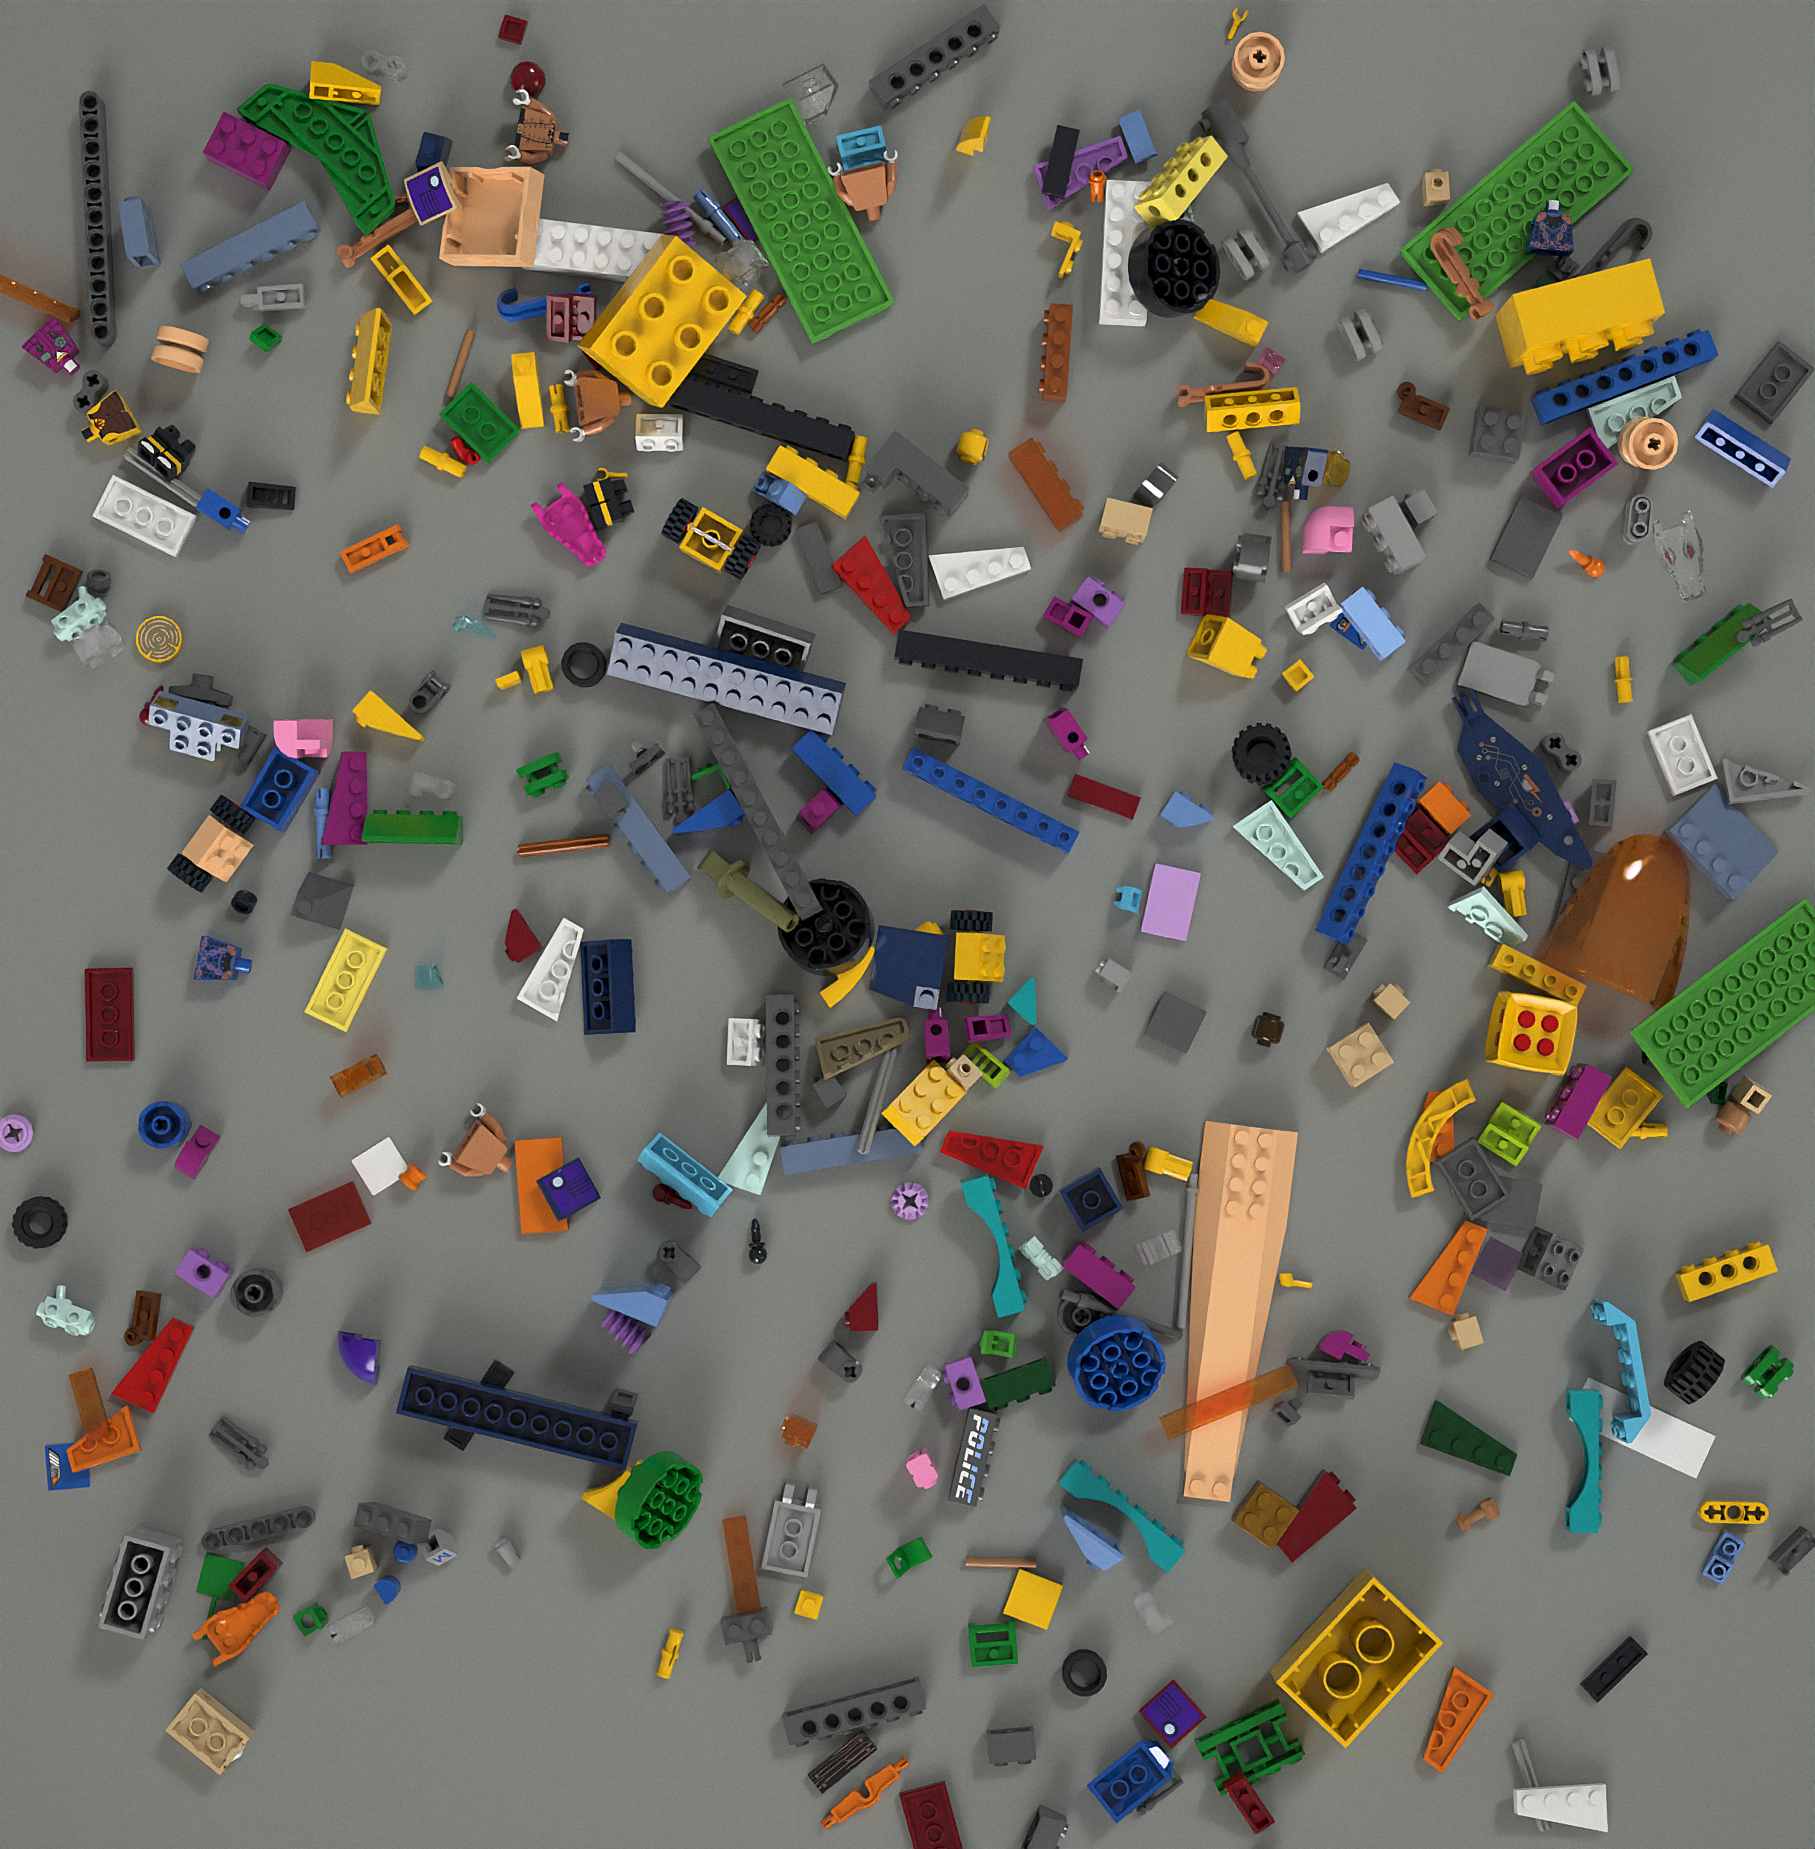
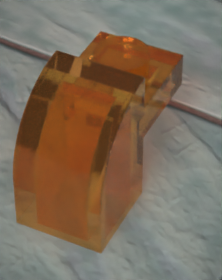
M374 1054L345 1070L335 1073L330 1079L341 1098L359 1091L388 1073L378 1054Z

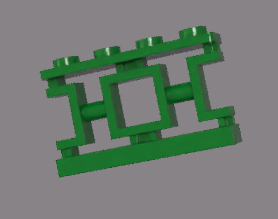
M1279 1699L1194 1739L1203 1760L1205 1761L1215 1756L1223 1772L1222 1775L1213 1779L1221 1796L1224 1794L1229 1796L1222 1785L1223 1781L1230 1778L1226 1767L1237 1761L1250 1784L1253 1785L1260 1780L1259 1777L1267 1773L1268 1775H1273L1288 1763L1289 1765L1298 1763L1302 1760V1756L1305 1755L1298 1738L1286 1742L1278 1724L1288 1720ZM1271 1720L1276 1732L1263 1738L1257 1725ZM1257 1735L1265 1754L1244 1763L1236 1745ZM1228 1740L1234 1752L1221 1758L1216 1745ZM1281 1741L1286 1753L1273 1758L1268 1746Z

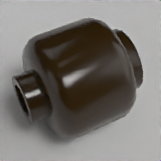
M1263 1012V1015L1256 1016L1251 1035L1253 1038L1258 1039L1256 1044L1270 1048L1271 1043H1280L1285 1024L1281 1021L1280 1016Z

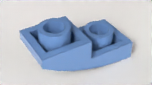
M1140 110L1118 118L1135 164L1157 156Z
M1723 1529L1701 1573L1723 1585L1735 1566L1733 1562L1746 1544L1745 1540Z

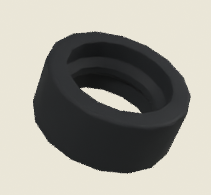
M587 642L576 643L564 652L561 660L562 671L573 685L581 688L591 687L598 684L604 677L606 659L601 650L595 645ZM582 651L592 653L597 660V670L589 678L576 677L570 668L573 656Z
M1079 1649L1070 1653L1065 1659L1062 1666V1677L1066 1687L1073 1694L1088 1697L1098 1693L1104 1687L1107 1679V1669L1103 1659L1096 1652L1088 1649ZM1088 1659L1096 1664L1098 1677L1092 1685L1082 1687L1072 1680L1071 1668L1076 1661Z

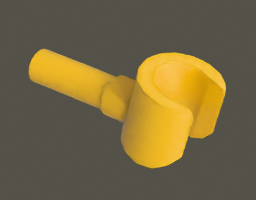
M1240 6L1233 11L1234 21L1227 36L1230 40L1233 39L1240 22L1245 20L1249 14L1248 10H1246L1244 17H1239L1237 12Z
M605 468L597 469L599 473H606L604 479L628 478L627 473L608 472Z
M1293 1273L1279 1274L1282 1286L1312 1288L1311 1282L1293 1280Z

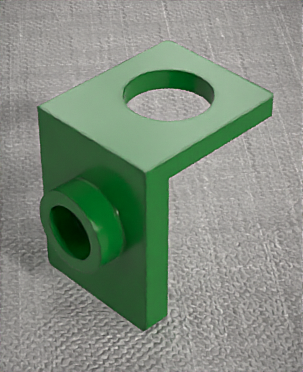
M711 763L698 768V773L691 775L692 780L695 782L719 771L727 790H732L719 763L714 766Z
M920 1537L895 1549L886 1557V1560L898 1579L910 1568L930 1560L933 1556L923 1538ZM895 1558L899 1560L901 1564V1569H898L896 1567L894 1562Z
M318 1602L293 1616L304 1637L317 1629L324 1628L329 1622L327 1612ZM305 1614L311 1615L315 1622L314 1626L306 1627L303 1625L302 1618Z

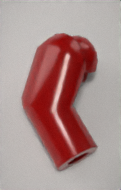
M460 436L450 440L460 461L471 465L479 462L480 455L474 449L466 447Z

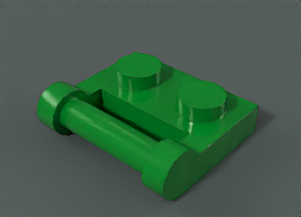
M1296 757L1291 760L1290 767L1288 766L1286 775L1282 774L1279 781L1275 779L1272 781V784H1265L1261 788L1264 794L1289 819L1324 788ZM1298 771L1302 776L1279 797L1275 791Z
M1007 1620L1008 1623L968 1624L971 1667L1018 1664L1015 1620ZM1009 1633V1639L976 1641V1635Z

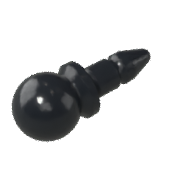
M754 1218L751 1225L753 1243L749 1244L751 1248L749 1259L754 1264H761L767 1258V1251L764 1248L765 1242H760V1226L757 1219Z

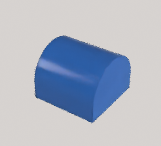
M384 1576L374 1584L375 1589L385 1604L393 1601L401 1589L400 1582L394 1576Z

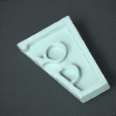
M1484 886L1450 901L1447 907L1453 912L1458 910L1466 916L1465 920L1469 923L1475 922L1483 927L1485 933L1500 944L1513 947L1525 942L1528 937L1524 930Z

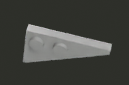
M1728 759L1720 761L1728 805L1806 795L1811 792L1810 787H1806L1801 783L1780 779V776L1764 771H1756L1746 765L1743 767L1731 763Z

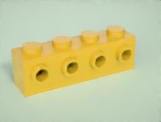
M780 445L766 467V472L792 483L808 495V498L847 520L860 498V492L857 491L858 487L849 481L843 483L838 480L839 476L829 469L826 471L818 468L819 464L811 458H801L798 456L799 452L788 445L784 448Z

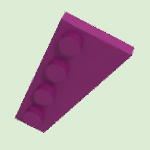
M341 752L335 777V787L331 795V804L328 816H326L325 830L320 845H368V842L362 841L366 814H368L367 752Z

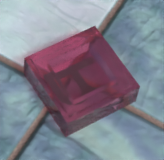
M1266 347L1257 360L1258 363L1274 374L1279 371L1286 361L1285 358L1269 347Z

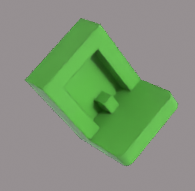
M984 1330L980 1338L981 1354L1015 1358L1019 1334Z

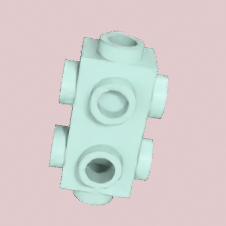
M85 586L78 588L79 600L75 601L70 607L51 620L55 627L53 632L62 642L65 639L72 642L74 639L82 638L86 630L100 624L104 617L107 616L105 612L107 607L99 597L95 599L88 594L87 587Z
M56 1286V1299L47 1296L45 1302L40 1303L36 1314L42 1317L44 1324L53 1328L57 1326L63 1327L66 1332L78 1336V1334L86 1336L92 1332L95 1325L92 1313L72 1305L71 1300L65 1299V1286Z

